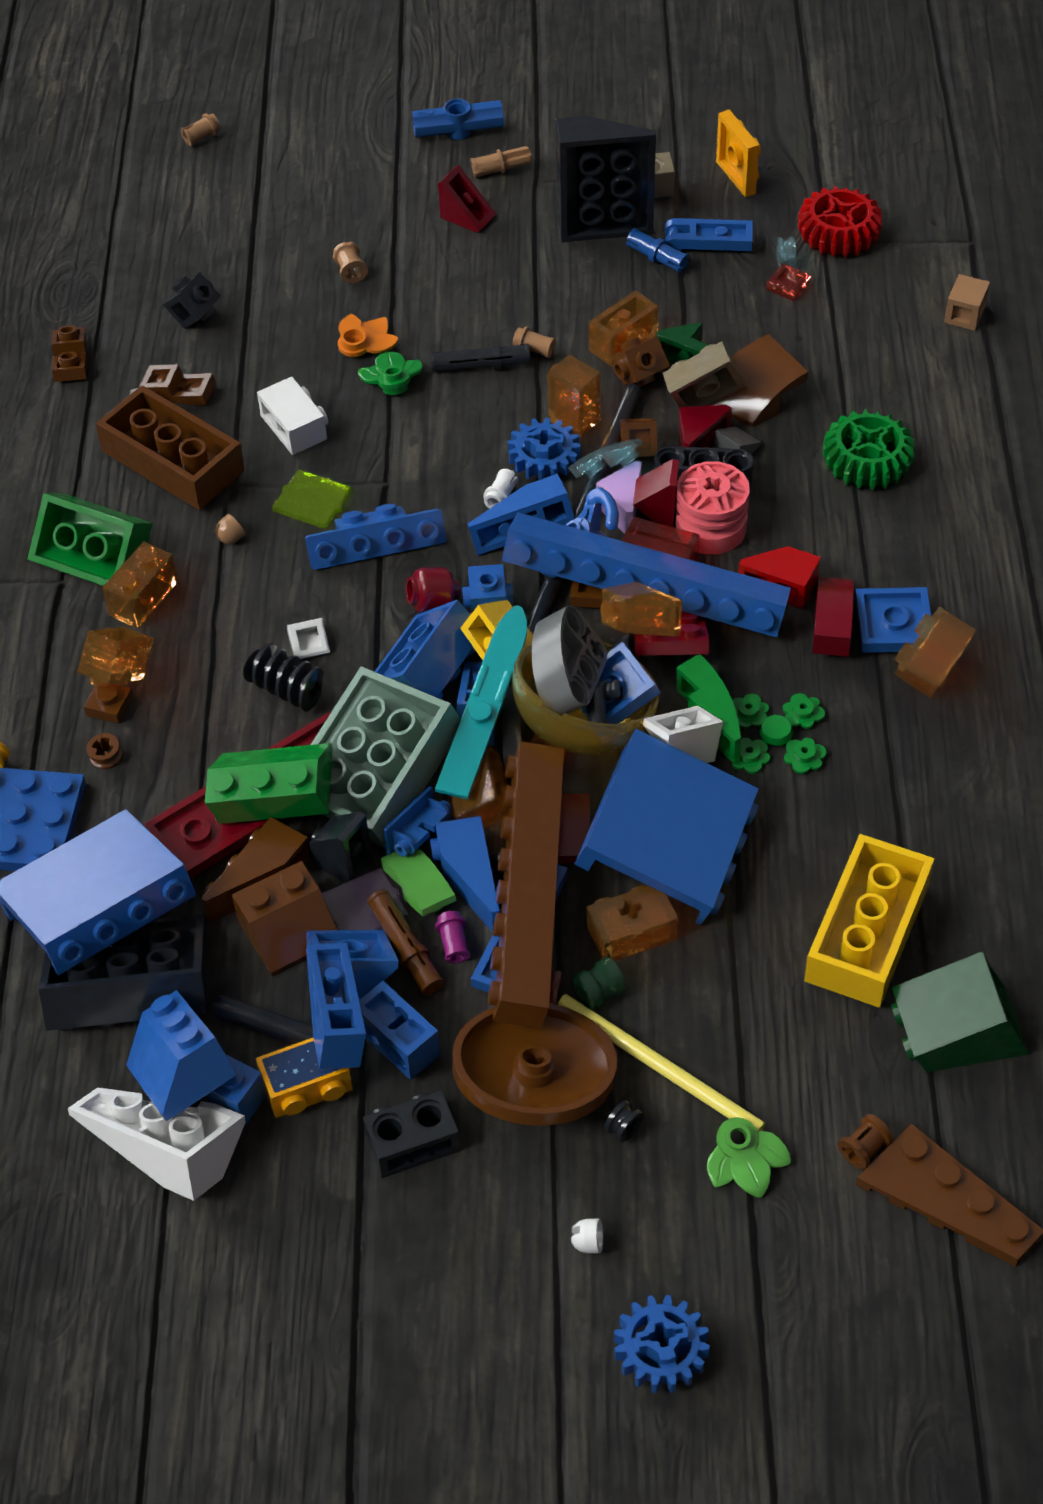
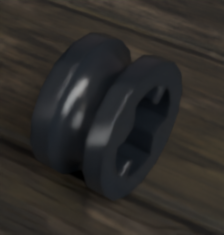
M624 1100L611 1112L606 1120L604 1129L610 1134L616 1132V1139L622 1143L626 1142L641 1125L644 1113L639 1109L633 1111L632 1104Z

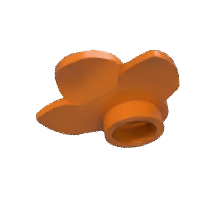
M349 314L338 326L341 335L338 340L339 351L349 357H358L366 352H386L398 343L397 336L388 334L386 317L361 323L358 317Z

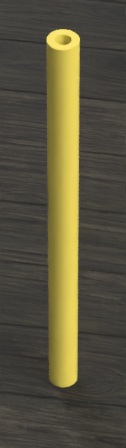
M568 994L563 995L560 999L559 1006L574 1010L594 1021L605 1031L613 1044L728 1119L734 1117L744 1118L751 1122L757 1131H763L766 1123Z

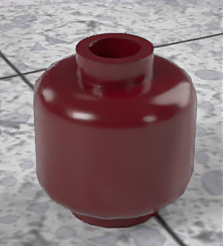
M444 567L419 568L414 572L413 576L408 577L406 582L407 602L409 605H413L414 609L419 613L459 600L460 597L459 581L454 580L451 572Z

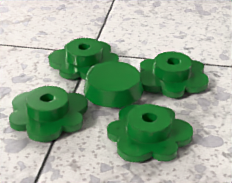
M751 693L745 695L744 698L736 697L733 699L739 727L742 729H748L751 725L761 727L760 736L763 739L751 741L749 738L741 739L740 761L736 764L732 763L734 769H744L749 774L759 773L762 765L770 762V755L767 753V743L775 746L786 744L787 753L784 755V762L792 765V769L798 774H805L810 769L819 770L822 767L821 760L826 757L824 746L815 744L811 738H804L802 741L791 740L793 736L792 727L801 725L805 729H810L813 727L814 722H820L824 719L825 711L819 706L820 701L818 698H808L801 693L794 694L790 702L783 705L785 717L781 715L767 717L769 705L761 702V698L757 694Z

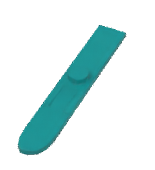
M520 606L512 607L503 616L492 635L436 784L435 792L467 800L470 796L525 646L527 619L523 608Z

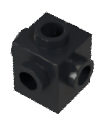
M198 272L191 278H188L186 275L181 277L171 287L175 292L164 302L163 306L185 329L199 319L202 322L206 320L216 310L213 304L221 295L215 290L213 284Z

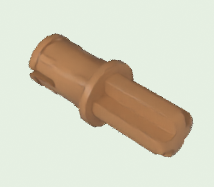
M524 146L503 152L498 149L496 153L471 158L470 161L474 177L477 178L500 171L504 174L506 169L530 164L532 156L529 147Z

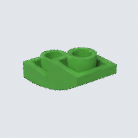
M420 848L413 855L402 857L395 851L381 858L383 871L402 887L404 900L422 916L437 912L442 907L456 901L455 894L443 875Z

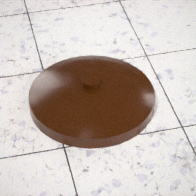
M549 1004V1010L541 1029L494 1022L493 1007L476 1015L467 1022L456 1037L453 1047L452 1072L458 1088L473 1105L487 1114L504 1121L530 1126L568 1123L580 1119L600 1107L614 1087L617 1055L611 1039L594 1021L566 1007Z

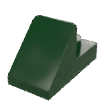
M701 322L663 329L656 333L667 361L671 365L678 361L692 358L709 345L702 342L703 323Z

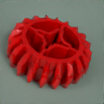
M836 186L832 190L822 188L820 193L812 192L810 198H805L798 214L799 234L802 236L804 243H809L811 250L819 249L820 255L827 252L831 253L832 257L836 254H842L846 258L849 253L858 256L860 250L868 251L871 245L876 244V240L882 231L881 208L878 207L876 200L870 199V194H861L860 189L852 191L848 189V186L845 189H838Z

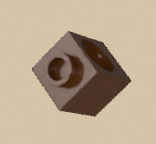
M654 418L620 419L621 453L623 457L655 456L658 451L657 421Z

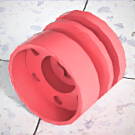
M705 461L692 465L681 474L677 481L675 531L683 545L692 551L702 554H722L733 550L742 543L747 533V510L750 494L749 482L743 472L730 464Z

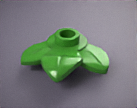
M734 1117L724 1121L717 1131V1147L708 1157L707 1172L715 1188L722 1187L731 1180H734L746 1193L756 1198H762L770 1182V1167H786L791 1163L787 1147L775 1134L757 1131L748 1120ZM734 1131L743 1133L745 1142L740 1145L733 1143L730 1134Z

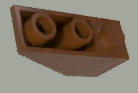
M270 817L261 828H257L252 833L244 849L229 860L221 876L205 888L201 901L206 920L212 922L234 912L235 907L232 894L300 861L305 866L311 859L308 837Z

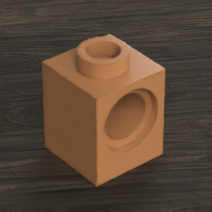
M959 274L948 297L944 323L975 331L986 307L990 282Z

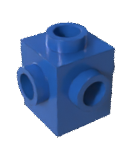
M503 564L468 567L469 586L462 587L464 607L471 608V614L480 604L508 600L513 605L512 583L505 584Z

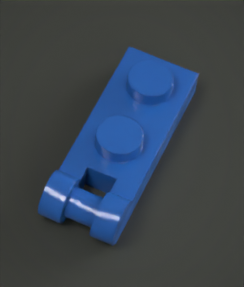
M673 218L665 224V234L667 235L665 240L667 245L678 251L682 249L752 251L753 220Z

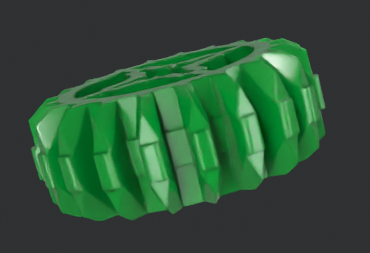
M865 409L862 414L852 411L849 417L840 415L837 422L831 423V427L824 437L823 456L824 461H826L827 470L834 473V479L843 478L845 486L855 483L858 490L861 486H869L873 491L876 485L886 489L889 482L898 484L901 477H906L914 461L915 443L910 429L904 428L903 420L894 421L892 414L882 416L879 410L875 414H870Z

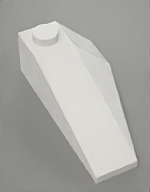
M98 1087L68 1108L69 1115L162 1187L193 1201L223 1178L245 1125L244 1115L215 1103L202 1101L198 1108L189 1106L168 1121H165L152 1101L143 1100L141 1093Z

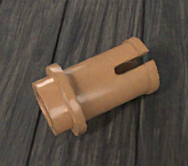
M205 113L202 115V119L182 128L181 134L187 145L192 146L209 135L216 136L217 131L221 130V126L213 113L210 115Z
M525 326L524 328H517L513 337V345L529 343L530 352L550 358L556 346V338L532 332L529 327Z

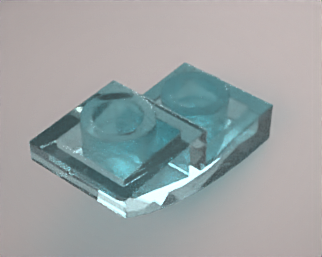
M629 439L610 444L584 456L568 468L576 478L583 476L585 473L590 478L605 466L601 461L603 459L611 468L619 463L625 467L640 455L636 449L643 445V442L640 439Z

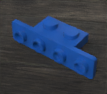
M395 504L380 505L376 507V511L362 514V511L344 513L342 518L334 520L335 530L311 534L305 537L310 566L313 570L446 542L443 517L440 509L436 508L406 515L401 506L396 507Z

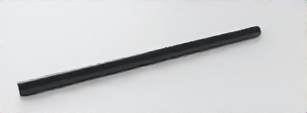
M628 384L574 509L573 515L575 519L583 511L587 494L596 488L598 481L606 478L621 444L620 419H631L642 393L641 387L637 384ZM546 576L527 620V627L532 634L536 624L549 616L564 578L557 576L555 579Z

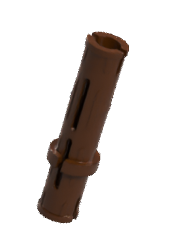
M387 889L373 893L368 898L367 905L375 914L386 935L400 955L399 963L402 968L409 970L422 995L429 996L438 992L444 986L443 983L445 981L429 959L430 951L427 946L420 944Z

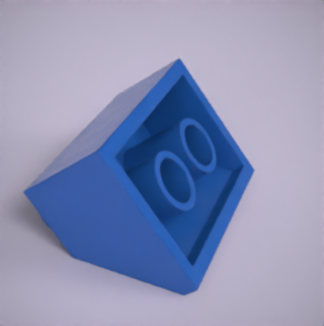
M458 600L417 614L375 672L442 699V690L447 683L453 681L460 674L461 668L459 666L464 659L476 651L460 629L471 614Z
M177 990L170 995L159 997L152 1003L150 1008L142 1012L126 1066L165 1121L179 1114L237 1075L214 1035Z

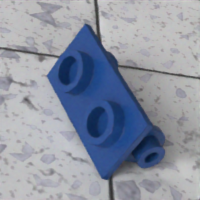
M429 786L418 797L414 798L409 806L395 819L390 820L383 829L386 856L395 851L402 857L413 855L430 837L427 830L435 833V823L445 822L450 819L451 805L444 800L441 802L434 800L433 787Z

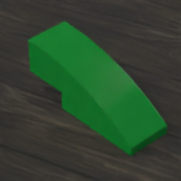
M698 654L677 667V691L688 701V708L699 706L723 721L718 749L733 764H736L740 761L741 735L733 700L714 668L701 654Z

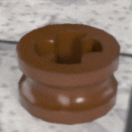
M110 733L98 734L91 738L87 744L86 749L90 761L99 769L113 768L122 760L123 752L119 741ZM104 748H111V752L107 753ZM98 751H105V755H99Z

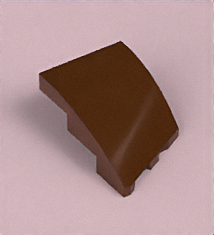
M766 334L731 356L746 386L711 405H729L732 407V418L754 427L779 414L781 394L807 382L808 371L775 339Z

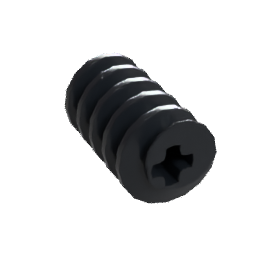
M268 643L262 650L257 649L248 657L243 667V677L247 682L254 683L258 688L265 689L272 695H277L281 700L288 701L294 707H300L304 712H309L316 705L321 695L324 671L320 667L312 669V665L308 661H303L300 664L298 656L291 655L289 657L287 650L280 649L277 651L275 644Z

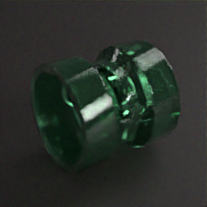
M607 956L597 961L593 969L589 971L581 970L571 977L573 988L580 1001L591 1010L601 1006L607 996L616 997L626 991L627 988L619 967Z

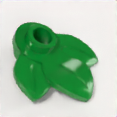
M385 352L377 356L375 359L376 365L360 368L358 376L367 384H378L385 394L397 395L408 389L410 378L422 372L423 364L418 359L405 361L403 355L397 352Z

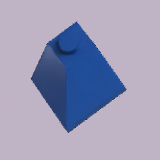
M313 930L306 933L307 944L347 943L359 1000L398 969V958L384 930Z

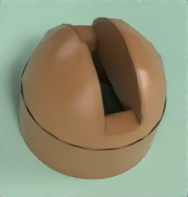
M230 514L223 517L216 525L215 534L217 539L225 544H234L246 535L238 521Z

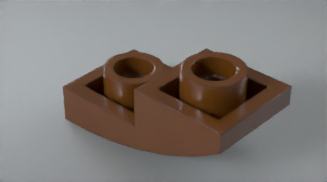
M67 325L60 327L58 330H53L51 346L53 351L52 375L54 382L86 379L87 341L85 327L76 328L75 326Z

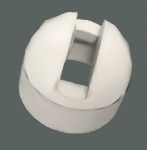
M601 1219L579 1220L572 1228L574 1235L571 1237V1243L580 1252L587 1254L601 1253L603 1247Z

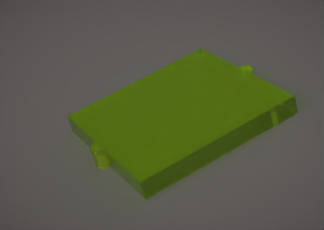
M298 469L288 485L282 487L283 492L273 504L272 510L325 529L337 512H341V505L350 494L351 487Z

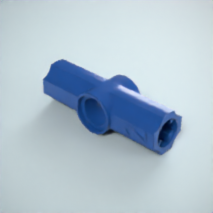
M452 99L441 108L412 111V122L415 138L446 134L451 139L461 140L470 136L472 131L503 127L504 116L501 100L469 104L464 99Z

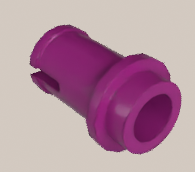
M447 911L440 914L435 928L442 937L446 962L458 964L470 958V951L468 950L464 928L466 927L465 918L461 917L457 911Z

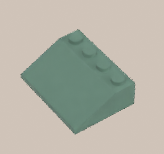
M361 666L311 743V745L331 743L333 746L329 814L322 815L331 819L333 816L359 811L366 814L370 841L386 848L383 829L390 820L395 819L409 806L414 798L424 791L452 745L461 719L451 703Z

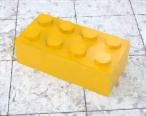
M859 834L807 956L804 982L880 1008L929 887L935 858Z

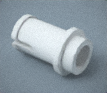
M509 469L499 470L492 486L486 488L483 498L485 505L489 509L508 497L516 486L518 477L513 478L515 475L513 471Z

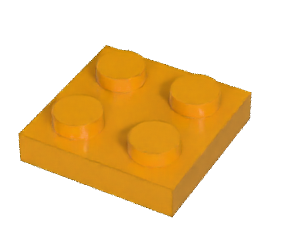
M730 110L720 112L718 115L716 163L744 197L756 194V185L759 179L758 156L761 154L760 144L746 130L743 122L738 120Z

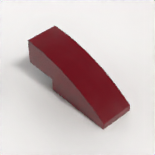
M818 577L812 653L848 657L851 641L854 580Z

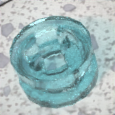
M782 237L777 238L776 256L778 266H783L785 262L795 265L796 247L794 237H789L786 241Z

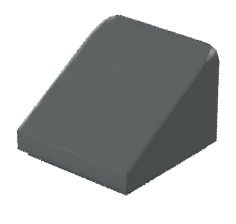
M736 426L718 429L714 434V448L742 449L752 454L761 446L760 441Z

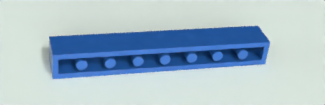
M517 512L508 529L502 561L773 637L778 636L791 590L790 587Z

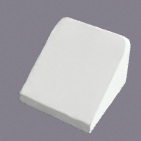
M322 618L287 625L293 654L300 659L330 653Z

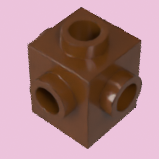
M638 336L620 344L622 350L611 355L614 361L613 368L615 374L622 380L624 385L635 382L639 386L648 384L655 380V373L670 366L657 336L639 341Z

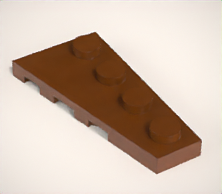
M910 1124L856 1180V1186L868 1192L872 1189L888 1197V1202L903 1210L906 1207L927 1217V1222L942 1230L944 1227H947L965 1236L966 1242L1015 1267L1043 1238L1042 1228L913 1124Z

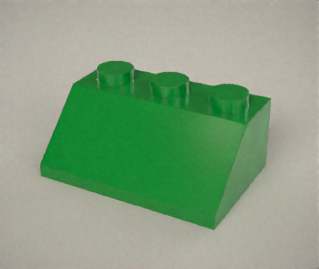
M44 493L27 560L114 590H120L145 556L153 523L64 493Z
M331 743L222 753L207 770L205 804L219 824L266 820L270 817L277 819L329 814L333 746Z

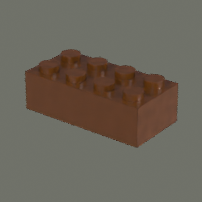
M143 385L95 423L102 452L199 511L245 472L240 442Z

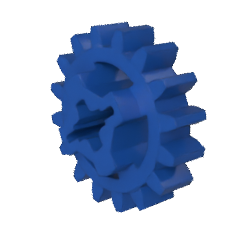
M546 417L543 423H538L535 418L532 419L531 426L521 423L520 432L512 431L511 440H508L509 463L515 464V471L517 473L525 470L527 479H530L533 475H538V479L541 480L547 475L552 476L559 472L567 476L569 474V467L576 468L577 458L581 457L579 435L573 434L572 426L562 428V420L551 424L550 419Z
M651 1295L648 1296L647 1307L642 1308L637 1302L632 1303V1317L621 1314L619 1326L622 1329L614 1331V1343L618 1344L614 1348L615 1360H624L621 1368V1373L624 1376L633 1372L636 1373V1387L639 1388L645 1381L651 1382L652 1393H657L660 1384H666L669 1391L674 1393L676 1381L681 1380L685 1385L690 1386L692 1384L691 1371L702 1374L704 1371V1361L702 1359L708 1358L710 1345L704 1342L708 1340L709 1330L708 1327H698L701 1324V1314L699 1312L691 1315L687 1314L688 1302L685 1300L678 1307L672 1306L671 1295L665 1296L663 1304H657ZM647 1323L644 1331L636 1333L642 1325ZM657 1340H662L664 1346L667 1347H661ZM687 1355L681 1363L676 1365L679 1356Z

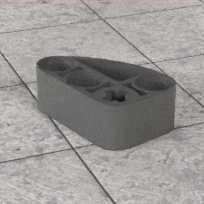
M566 606L540 620L536 624L533 633L532 666L535 684L543 710L554 720H558L590 703L608 657L602 640L581 613L573 606Z

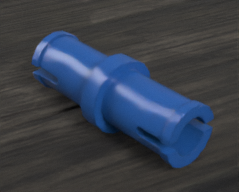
M637 228L632 229L627 237L626 246L647 255L648 260L653 263L660 262L676 270L678 273L683 272L688 264L689 255L667 245V241L662 238L655 239L639 231Z

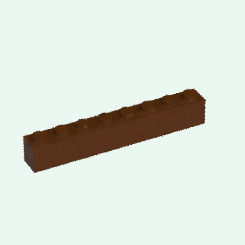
M519 741L515 756L509 755L507 759L505 777L511 778V786L506 785L503 808H508L509 814L503 818L500 838L507 841L506 848H501L498 861V871H504V880H499L495 899V902L502 904L501 913H496L493 926V936L499 937V947L494 946L490 969L497 971L496 981L492 980L488 993V1005H494V1022L541 1029L549 1010L564 748Z

